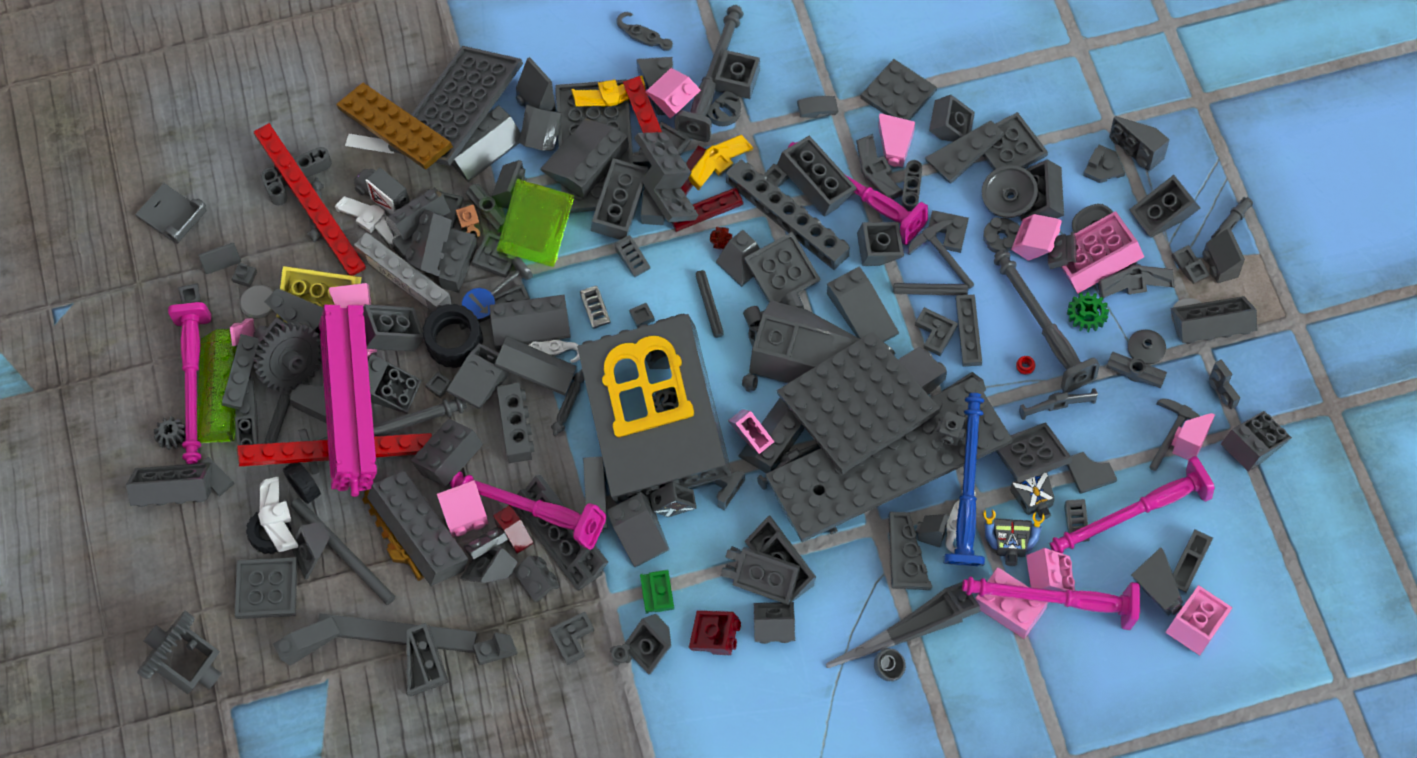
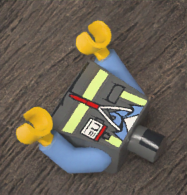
M993 509L992 516L986 517V510H984L982 515L986 519L984 523L985 538L991 548L996 550L998 556H1006V565L1016 566L1018 557H1025L1026 552L1031 551L1038 542L1041 532L1040 523L1044 521L1045 515L1043 513L1042 519L1036 520V512H1034V524H1032L1030 520L996 519Z

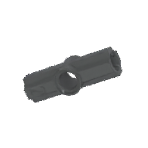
M473 184L468 188L466 195L481 212V216L492 225L497 233L506 231L511 222L498 208L495 200L489 197L479 184Z
M1115 352L1111 353L1106 366L1108 369L1127 375L1131 381H1142L1158 388L1162 387L1167 374L1166 371L1147 365L1141 358L1131 359ZM1133 368H1137V369H1139L1140 371H1139V372L1134 371Z

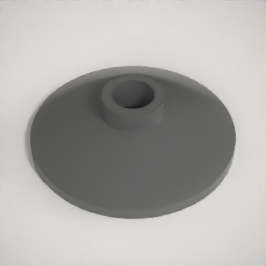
M1139 330L1130 337L1128 352L1133 359L1141 358L1147 365L1155 364L1164 357L1166 343L1163 337L1155 331ZM1145 342H1148V343H1150L1151 345H1150V346H1147V345H1145Z

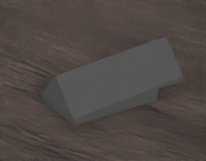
M769 515L744 542L750 549L800 566L791 602H793L814 586L816 576Z

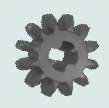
M172 416L168 421L163 417V423L157 422L158 428L154 429L155 441L162 448L166 446L168 450L172 446L177 449V444H182L184 442L183 438H186L185 425L182 424L179 418L175 420Z

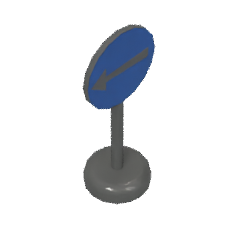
M515 257L512 261L516 271L491 292L487 289L475 288L467 292L463 297L462 305L471 310L478 320L490 316L489 305L495 304L493 295L519 274L525 280H530L533 277L530 269L519 257Z

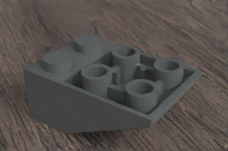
M1118 116L1113 118L1109 135L1114 144H1118L1128 156L1133 157L1142 168L1148 171L1164 160L1170 140L1155 127Z
M479 343L470 352L446 392L480 409L497 390V386H500L509 376V372L494 366L499 353Z
M371 354L368 357L371 403L407 414L422 380Z
M1262 411L1233 428L1221 445L1249 472L1264 462L1292 437L1269 414Z

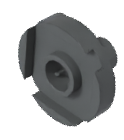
M995 217L986 225L983 240L988 245L989 250L994 253L1000 250L1004 252L1011 251L1020 226L1010 219ZM1004 233L1007 236V238L1004 237V239H1000V235L998 234Z

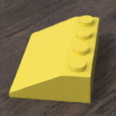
M283 266L280 289L324 308V305H335L329 288L361 284L362 277Z

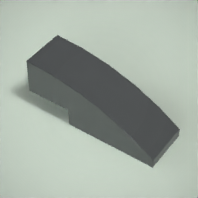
M1194 529L1173 572L1178 589L1185 592L1188 591L1213 537Z

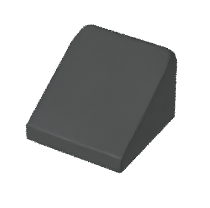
M198 283L178 287L182 304L201 302Z

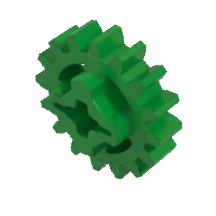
M1089 292L1086 293V296L1079 293L1078 298L1074 296L1072 302H1069L1067 315L1070 316L1068 320L1074 321L1073 327L1080 326L1079 331H1082L1083 328H1086L1087 332L1090 331V328L1097 331L1098 326L1102 328L1104 322H1107L1109 309L1106 308L1108 304L1102 303L1103 297L1096 298V293L1093 296H1090Z

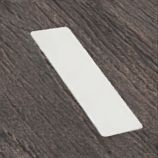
M348 134L345 146L394 154V152L389 150V144L382 139Z

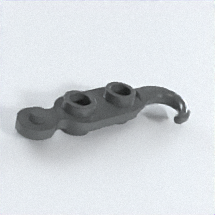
M623 12L617 17L618 27L624 30L632 39L648 46L658 45L664 51L672 49V41L660 38L659 33L638 24L628 25L623 23L622 19L625 16H633L632 13Z

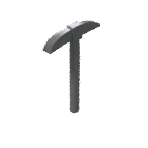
M954 220L941 221L931 227H927L911 242L909 255L927 240L930 241L963 283L967 284L969 289L974 286L972 280L936 237L938 232L950 225Z
M1163 398L1157 401V405L1178 413V418L1150 464L1151 470H1157L1173 442L1178 427H1181L1187 418L1190 420L1200 417L1192 408L1170 399Z

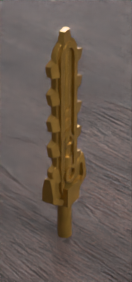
M370 489L366 490L362 501L364 504L370 505L371 509L368 512L370 516H376L377 520L374 523L377 527H382L383 532L381 536L383 539L388 538L390 541L386 550L391 560L396 563L409 564L417 581L424 579V576L367 498Z

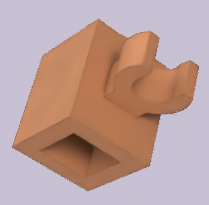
M474 204L456 210L455 213L461 230L467 228L466 233L474 231L477 237H480V231L475 228V225L479 224V219Z

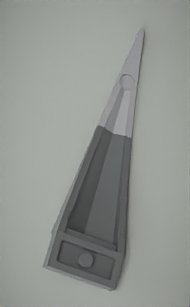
M962 581L943 589L901 621L860 646L828 662L826 666L831 668L961 623L963 618L981 612L980 606L972 594L967 595L965 591H962Z

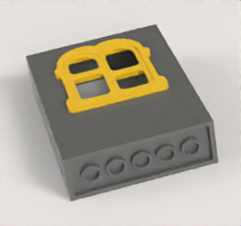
M678 314L668 320L660 319L651 325L643 324L638 326L637 329L622 330L619 334L613 336L605 335L599 340H588L583 342L582 345L577 346L611 497L617 504L639 493L650 498L652 492L672 482L691 488L732 476L696 326L689 314ZM661 350L668 357L672 377L665 381L650 384L645 368V358L649 352ZM622 359L633 360L637 365L639 377L635 380L617 384L614 376L615 365ZM641 387L648 414L646 417L627 422L624 419L619 394L622 391ZM674 387L679 406L675 409L657 413L652 394L659 390Z

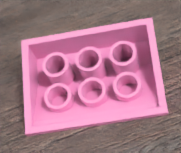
M1115 211L1075 233L1077 262H1069V265L1061 266L1078 294L1095 285L1099 280L1113 275L1144 258L1138 241Z

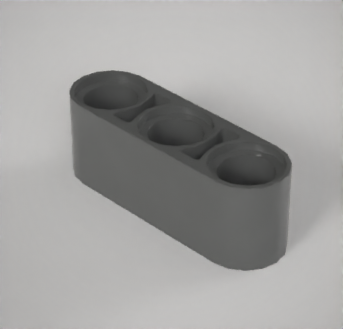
M911 160L906 164L902 206L907 211H912L919 203L922 164L918 160Z

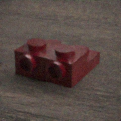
M697 610L689 648L692 651H710L713 655H732V650L737 648L736 631L741 629L739 617L734 612Z

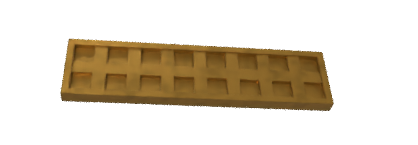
M363 82L336 104L343 113L425 170L453 147L449 140Z

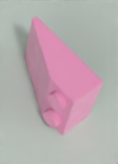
M475 481L437 494L452 537L463 536L468 531L473 529L479 530L489 524Z
M1198 585L1165 633L1200 656L1232 610V607Z

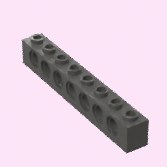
M740 159L726 172L727 184L732 188L736 187L743 197L787 233L793 232L798 242L830 268L835 270L849 257L850 247L845 240H840L831 229L825 228L818 218H813L809 215L804 207L798 206L789 195L786 196L782 193L777 185H772L763 174L756 172L750 163H745Z

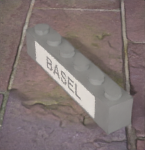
M367 232L354 244L355 250L362 260L430 311H434L446 304L452 305L448 292Z

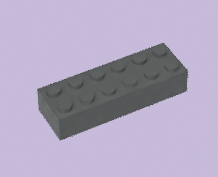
M405 471L372 484L367 498L430 586L464 572L468 557Z

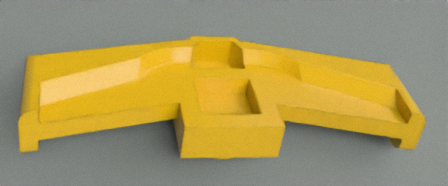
M641 75L640 78L645 88V82L643 76ZM615 79L598 82L599 90L571 89L576 107H610L629 100L624 85L617 86Z
M742 134L717 145H712L705 150L704 155L691 170L689 181L697 190H700L714 171L720 176L732 167L733 162L730 160L731 158L752 151L754 147Z

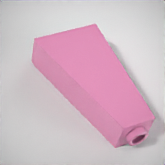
M367 283L329 288L334 304L340 305V308H347L348 305H371L370 290ZM367 349V357L377 352V349Z

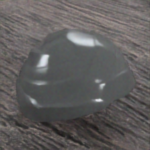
M886 648L876 655L874 670L881 679L893 682L900 679L905 672V660L897 650Z

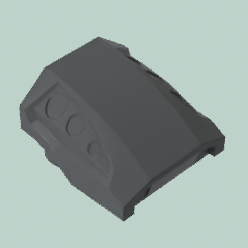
M527 104L518 142L526 147L553 151L560 130L562 112L543 110Z

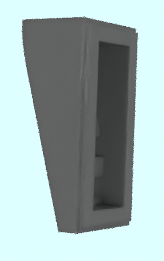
M630 235L614 244L615 251L634 277L651 269ZM642 262V265L634 269L635 265Z
M598 286L581 290L580 297L592 328L611 323ZM598 301V303L589 306L590 303ZM601 308V310L591 313V311ZM604 315V317L594 320L595 317Z
M1085 499L1065 501L1064 509L1068 533L1087 526L1088 519ZM1081 515V518H1071V516ZM1080 523H1082V525H1083V526H1072V524H1080Z

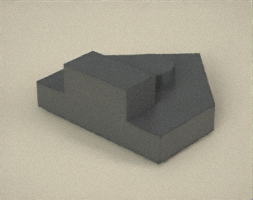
M1099 144L1089 159L1083 176L1101 183L1107 181V179L1125 176V171L1116 151Z

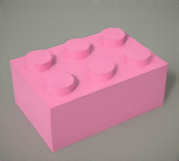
M998 567L987 581L1028 587ZM978 594L975 598L980 606V611L1023 639L1027 637L1046 610L1048 604L1045 601L987 594L983 597H980Z

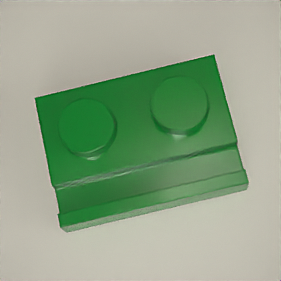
M669 570L650 572L644 575L640 574L646 614L649 612L674 610Z

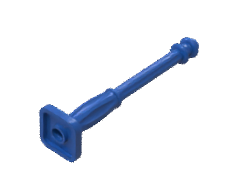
M969 393V397L965 398V402L968 403V410L964 411V414L967 415L963 492L959 497L960 502L956 525L957 549L954 550V554H945L943 556V563L981 567L985 565V557L974 555L975 551L973 550L977 498L974 496L979 416L984 414L980 410V404L984 403V399L981 398L979 393Z

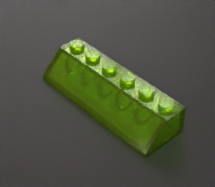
M215 329L201 338L197 400V441L200 443L234 441L236 411L234 408L222 406L237 350L236 346H232L230 329Z

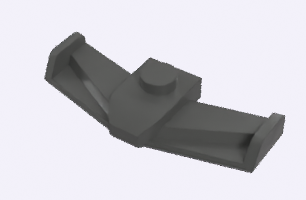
M873 134L856 140L861 172L864 178L871 181L883 195L892 200L902 196L903 190L888 176L892 174V170L884 156L877 157Z
M1140 264L1130 265L1125 270L1099 280V297L1105 298L1123 289H1126L1127 294L1147 292L1146 285L1175 288L1173 269L1141 266Z
M1092 388L1089 394H1068V391L1057 392L1050 395L1048 400L1032 407L1026 408L1024 404L1020 405V416L1022 420H1025L1028 415L1047 409L1054 411L1067 408L1068 404L1091 401L1095 404L1098 393L1095 388Z
M816 443L801 450L796 448L793 451H789L783 455L781 463L774 470L821 449V447ZM759 475L757 477L758 484L762 489H766L768 481L766 477L764 478Z

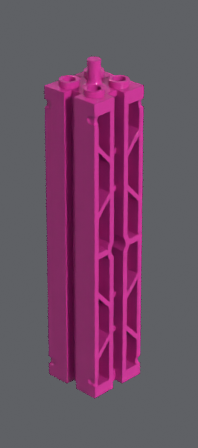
M324 305L319 328L321 331L320 342L330 478L332 479L331 489L346 491L351 487V496L356 497L359 496V491L371 489L373 479H375L377 473L363 305H348L347 308H340V305Z

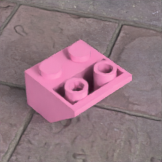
M1036 214L1024 218L1011 250L1027 261L1050 253L1054 248V241L1060 232L1062 221L1057 218Z
M1047 548L1026 555L1031 588L1064 592L1068 589L1075 591L1070 556Z

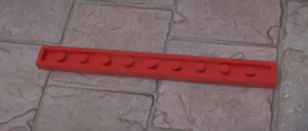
M270 123L253 131L255 137L346 273L354 276L365 270V264Z
M432 433L374 437L376 457L416 455L432 437ZM328 440L237 445L238 464L241 467L329 461Z

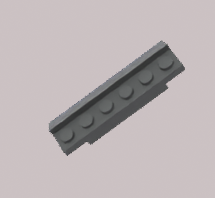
M536 475L526 489H522L517 493V495L533 501L542 500L543 502L565 507L541 475ZM514 507L577 590H581L603 575L601 571L608 564V561L596 545L591 550L586 549L573 538L574 530L553 525L538 517H534L531 512Z

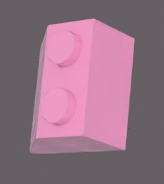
M670 68L646 93L671 119L701 90L688 76Z
M1210 413L1185 421L1183 427L1179 426L1171 444L1174 446L1172 453L1186 460L1197 456L1209 432L1215 414Z

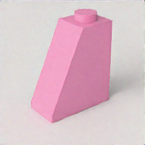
M880 113L878 127L884 157L889 165L903 167L913 138L915 122Z
M742 409L728 420L738 435L758 454L774 443V440L751 411Z

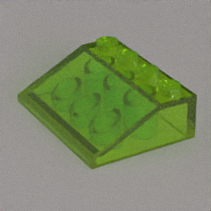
M517 179L496 251L554 267L574 195Z

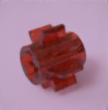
M716 227V230L711 232L710 242L714 244L713 248H725L729 240L733 238L732 234L728 233L729 228Z

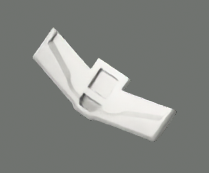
M345 196L336 204L335 209L337 212L357 217V225L369 233L376 229L390 247H394L392 240L398 235L387 225L388 216L385 214L384 209L378 205L370 206Z
M279 477L265 479L260 484V511L258 514L260 524L264 527L278 552L298 548V543L285 525V523L291 522L286 501L279 503Z

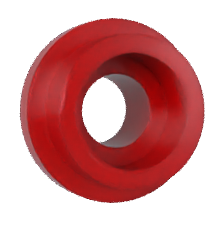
M1022 356L1017 360L1016 368L1021 374H1031L1035 369V361L1030 356ZM1027 364L1029 367L1025 368L1022 365Z

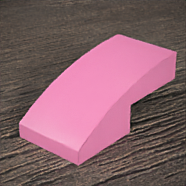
M253 318L245 319L242 323H234L230 327L232 346L238 345L241 334L253 337L255 332Z

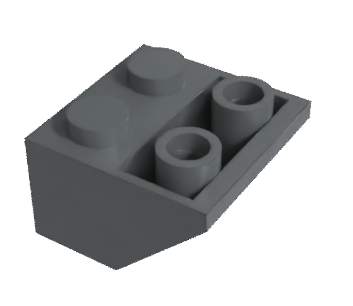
M521 160L502 166L491 196L498 207L515 210L516 204L520 202L521 191L525 189L527 184L525 169Z

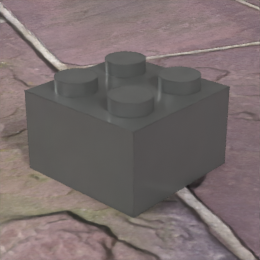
M725 50L715 78V90L722 93L729 91L736 96L750 99L760 71V58Z

